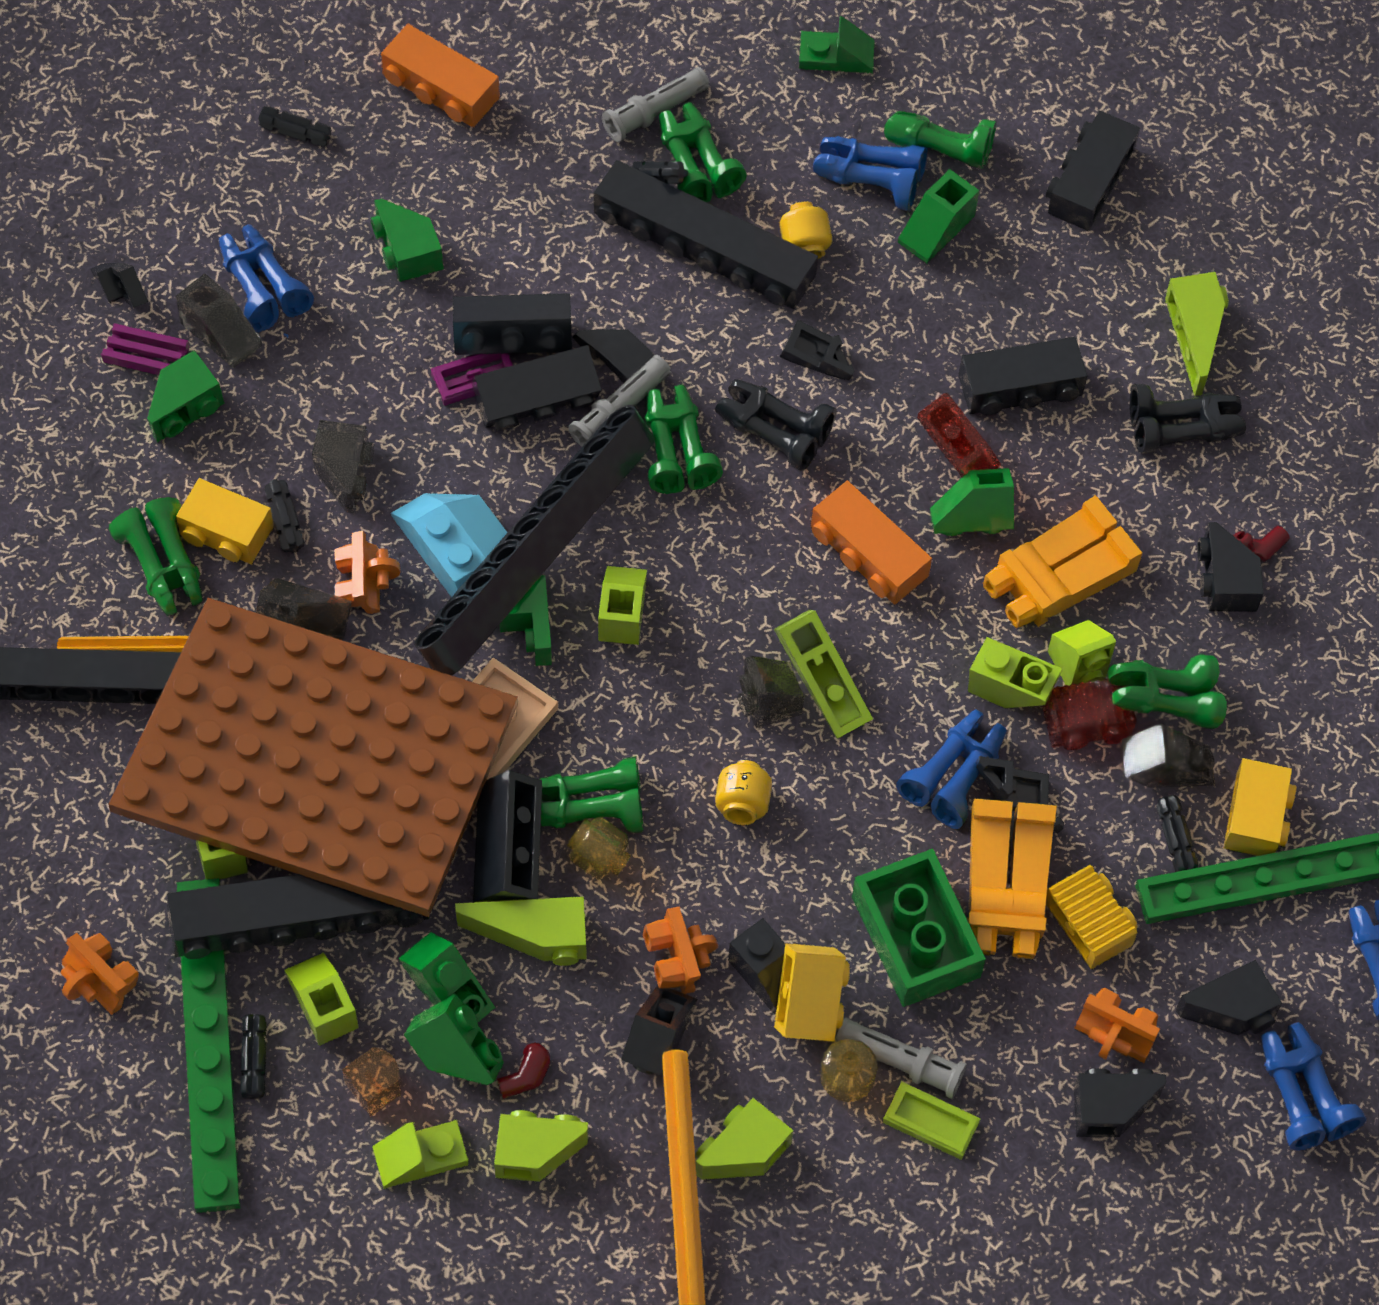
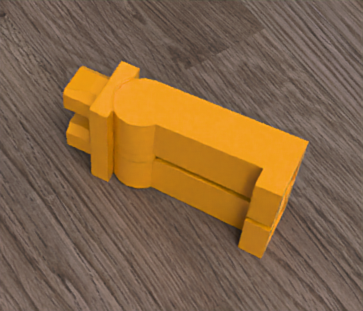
M1095 495L1083 503L1081 510L1036 539L1020 545L1013 552L1009 549L1000 554L997 567L985 575L983 587L994 599L1009 591L1015 597V600L1007 604L1005 609L1007 618L1015 628L1033 621L1039 627L1048 621V617L1061 613L1135 573L1142 557V551L1121 526L1116 528V519Z
M974 799L971 807L969 917L967 921L984 955H995L997 935L1013 936L1012 957L1034 959L1040 938L1043 937L1046 931V918H1044L1057 806L1018 802L1014 814L1010 888H1006L1013 802Z

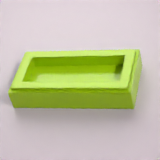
M901 1082L883 1118V1123L962 1160L981 1119L909 1084Z

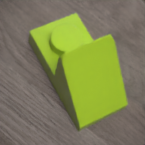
M457 1120L415 1131L413 1122H410L372 1146L384 1189L469 1165Z

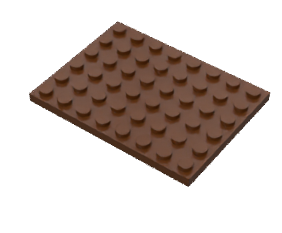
M207 598L109 801V810L112 813L429 917L515 713L518 697Z

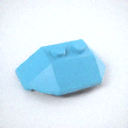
M424 493L391 512L395 522L451 597L508 533L480 495Z

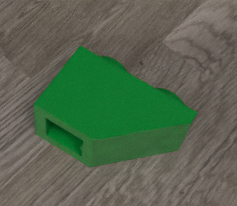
M949 169L924 194L900 234L897 243L928 264L975 217L979 190Z
M385 199L374 200L376 216L370 217L372 229L377 240L384 239L386 247L382 248L385 264L388 270L395 269L399 282L443 270L442 248L431 219Z
M195 350L160 370L147 417L153 437L157 442L166 437H174L180 434L185 426L201 417L212 415L219 406L225 404L219 382Z
M1010 469L969 470L930 508V518L934 534L942 533L947 536H957L963 532L974 531L995 534L1002 530L1014 529V484Z
M430 932L398 958L417 988L433 1005L457 994L462 1003L468 1005L473 1010L478 1022L495 1009V1006L455 945L450 941Z
M457 994L416 1015L404 1034L424 1065L431 1071L489 1085L495 1081L504 1064L497 1044L485 1036L478 1026L475 1013L468 1005L462 1003Z

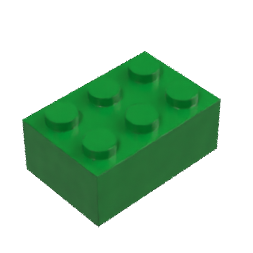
M933 848L855 877L852 899L902 1007L981 978L986 958Z

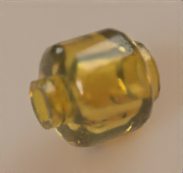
M596 817L591 822L585 818L566 845L571 849L569 853L570 861L597 880L605 878L610 872L618 876L631 857L625 851L629 844L628 835L602 817Z
M854 1039L837 1041L830 1045L823 1055L820 1068L822 1086L830 1096L839 1101L854 1102L862 1099L874 1087L878 1069L876 1056L871 1048L862 1041Z

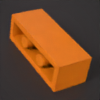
M407 24L381 52L383 75L392 85L396 87L403 86L412 91L421 102L428 105L434 104L444 110L456 122L463 121L474 128L500 98L498 75L410 24Z
M848 480L813 508L811 528L816 539L823 545L830 544L840 554L842 562L849 570L853 572L858 570L868 580L871 590L881 598L887 597L896 605L929 577L932 557Z

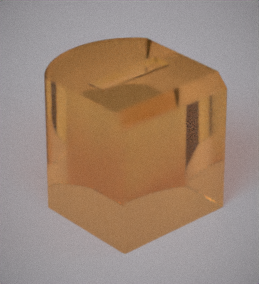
M372 1047L342 1069L345 1085L369 1116H373L401 1095L402 1085L398 1064L394 1057L383 1049Z

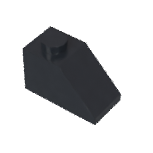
M762 918L729 943L728 961L776 1016L785 943Z
M1254 960L1182 995L1176 1012L1181 1018L1235 1035H1240L1249 1030H1252L1253 1034H1257L1268 1029L1276 1022L1275 1017L1282 1002L1259 964Z
M657 985L635 1015L621 1060L632 1064L636 1070L642 1073H655L661 1076L663 1074L662 1055L666 1051L677 1050L698 999L671 988H659Z

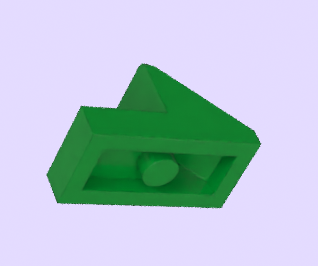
M840 16L838 33L801 31L799 69L873 73L875 40L846 18Z
M541 575L500 623V632L525 631L526 653H535L536 666L552 665L545 575Z

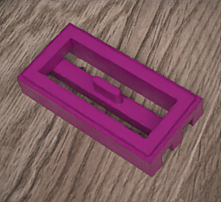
M114 323L112 327L113 334L108 337L106 341L107 348L103 349L101 357L104 363L159 375L160 370L170 364L152 360L154 357L175 362L188 354L190 346L188 340ZM121 349L129 352L138 353L139 356L117 352L116 350Z
M508 353L474 354L431 368V376L436 383V388L441 395L442 402L446 406L475 396L472 386L474 376L513 366ZM500 359L502 361V363L488 368H477L468 371L466 375L454 379H450L447 381H444L443 379L444 377L454 375Z

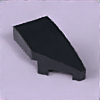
M105 263L91 268L94 277L99 280L109 303L124 297L126 303L135 308L148 302L132 265L126 263Z
M800 320L796 321L782 350L781 358L839 379L850 380L854 373L852 364L848 365L842 352L841 346L843 343L839 335L832 337Z
M627 329L578 330L572 336L580 347L588 345L592 359L600 358L623 383L654 356Z
M979 756L976 761V768L998 801L1013 802L1012 811H1015L1018 802L1048 805L1049 774L1014 769V761Z

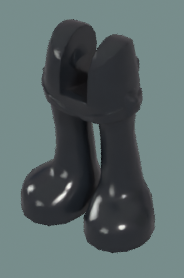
M734 379L728 388L729 394L735 400L721 398L715 407V412L733 425L734 428H737L742 433L749 432L765 440L788 457L789 464L800 471L809 467L817 454V446L822 447L828 439L837 415L836 408L824 403L818 405L812 413L800 411L770 394L768 388L739 379ZM765 414L800 433V435L788 433L764 420L762 416Z
M1133 384L1131 387L1129 402L1132 427H1135L1134 440L1139 453H1152L1160 446L1188 440L1205 439L1207 442L1227 440L1241 436L1246 432L1245 419L1240 415H1236L1242 409L1239 396L1204 393L1203 396L1184 400L1161 401L1154 399L1153 391L1147 384ZM1186 418H1198L1199 420L1197 422L1181 424L1159 423Z

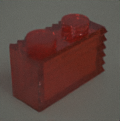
M948 393L942 394L918 413L917 419L961 477L970 470L998 469L1001 463L989 445Z
M1104 679L1102 681L1096 680L1095 682L1089 681L1070 686L1054 687L1046 704L1042 705L1051 747L1064 746L1065 750H1078L1085 747L1088 742L1104 740L1106 744H1118L1125 741L1128 736H1132L1137 722L1135 712L1124 710L1113 705L1112 694L1116 690L1128 686L1112 685L1108 679Z

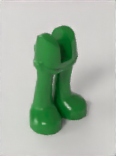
M690 102L682 106L685 121L677 124L670 110L661 112L659 114L663 145L671 151L675 160L683 162L684 169L688 170V177H684L682 184H677V189L707 203L712 198V187L718 198L729 196L741 187L747 177L743 164L734 158L722 159L710 133V122L703 118L694 104ZM696 147L708 172L710 181L706 174L700 172L689 148Z
M897 111L887 120L884 127V135L889 142L896 144V146L907 147L915 145L932 148L968 166L983 169L984 165H987L993 146L997 121L984 119L973 129L971 134H961L934 124L925 116Z
M683 384L674 387L675 404L664 406L659 389H651L648 392V412L644 418L655 438L657 462L652 464L648 470V482L651 489L658 493H678L684 489V476L676 457L672 437L673 431L680 434L686 464V476L691 490L704 489L718 481L723 474L720 459L715 454L704 453L697 426L699 408L693 404L691 396Z
M172 497L154 499L145 505L146 515L162 543L170 563L169 567L163 568L150 538L146 521L139 508L135 507L124 511L109 524L108 528L115 542L131 545L140 561L147 580V594L156 600L161 610L167 616L177 613L171 590L181 586L192 606L203 602L199 583L201 573L198 567L191 563L177 530L176 515L182 505L177 498Z
M1196 655L1190 659L1183 670L1163 669L1152 666L1143 660H1134L1133 662L1112 665L1107 671L1108 681L1112 685L1128 686L1118 689L1112 694L1113 705L1124 710L1136 711L1141 714H1148L1151 711L1163 712L1186 719L1192 724L1205 729L1218 728L1225 719L1227 712L1225 696L1220 692L1210 691L1217 683L1220 673L1218 660L1213 655ZM1159 688L1188 695V697L1159 693Z
M636 756L623 758L613 767L574 776L555 774L540 778L542 780V801L556 800V802H543L541 804V826L564 828L568 823L581 820L614 817L621 820L627 831L632 833L644 832L639 769ZM596 791H621L616 794L581 800H571L570 797Z

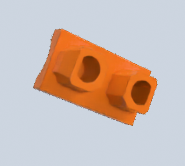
M364 531L352 533L351 544L335 549L337 569L342 574L352 572V579L335 584V598L343 608L361 606L368 614L379 613L380 589H388L389 580L395 579L400 575V563L388 557L387 549H379L377 545L367 542Z
M679 906L667 909L664 919L645 925L643 931V938L649 952L668 948L671 955L670 959L655 962L654 972L658 987H680L684 994L695 992L694 982L701 977L699 968L703 969L711 965L708 954L715 951L718 947L716 937L708 934L702 935L699 925H693L686 929Z
M78 933L69 937L66 941L69 949L62 959L64 968L60 972L67 980L63 986L62 994L68 1000H75L83 996L91 1003L96 999L113 1015L122 1008L125 995L136 986L139 976L138 971L128 961H123L113 968L105 962L111 958L113 949L110 942L101 933L84 940Z
M1106 988L1101 989L1096 996L1089 994L1074 1028L1088 1035V1038L1102 1044L1098 1057L1106 1060L1111 1050H1114L1126 1057L1130 1056L1144 1063L1160 1031V1028L1156 1027L1158 1021L1157 1013L1143 1007L1137 1008L1134 1015L1119 1008L1122 1001L1119 995Z

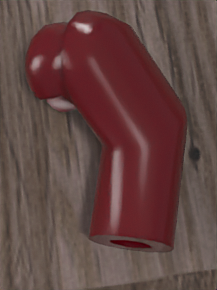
M1279 525L1271 529L1262 539H1253L1250 533L1246 534L1245 531H1240L1233 535L1259 556L1260 561L1263 562L1269 560L1290 540L1288 532Z
M536 1042L528 1044L523 1050L524 1057L518 1072L497 1078V1084L503 1099L536 1089L542 1084L550 1066V1053L542 1044Z

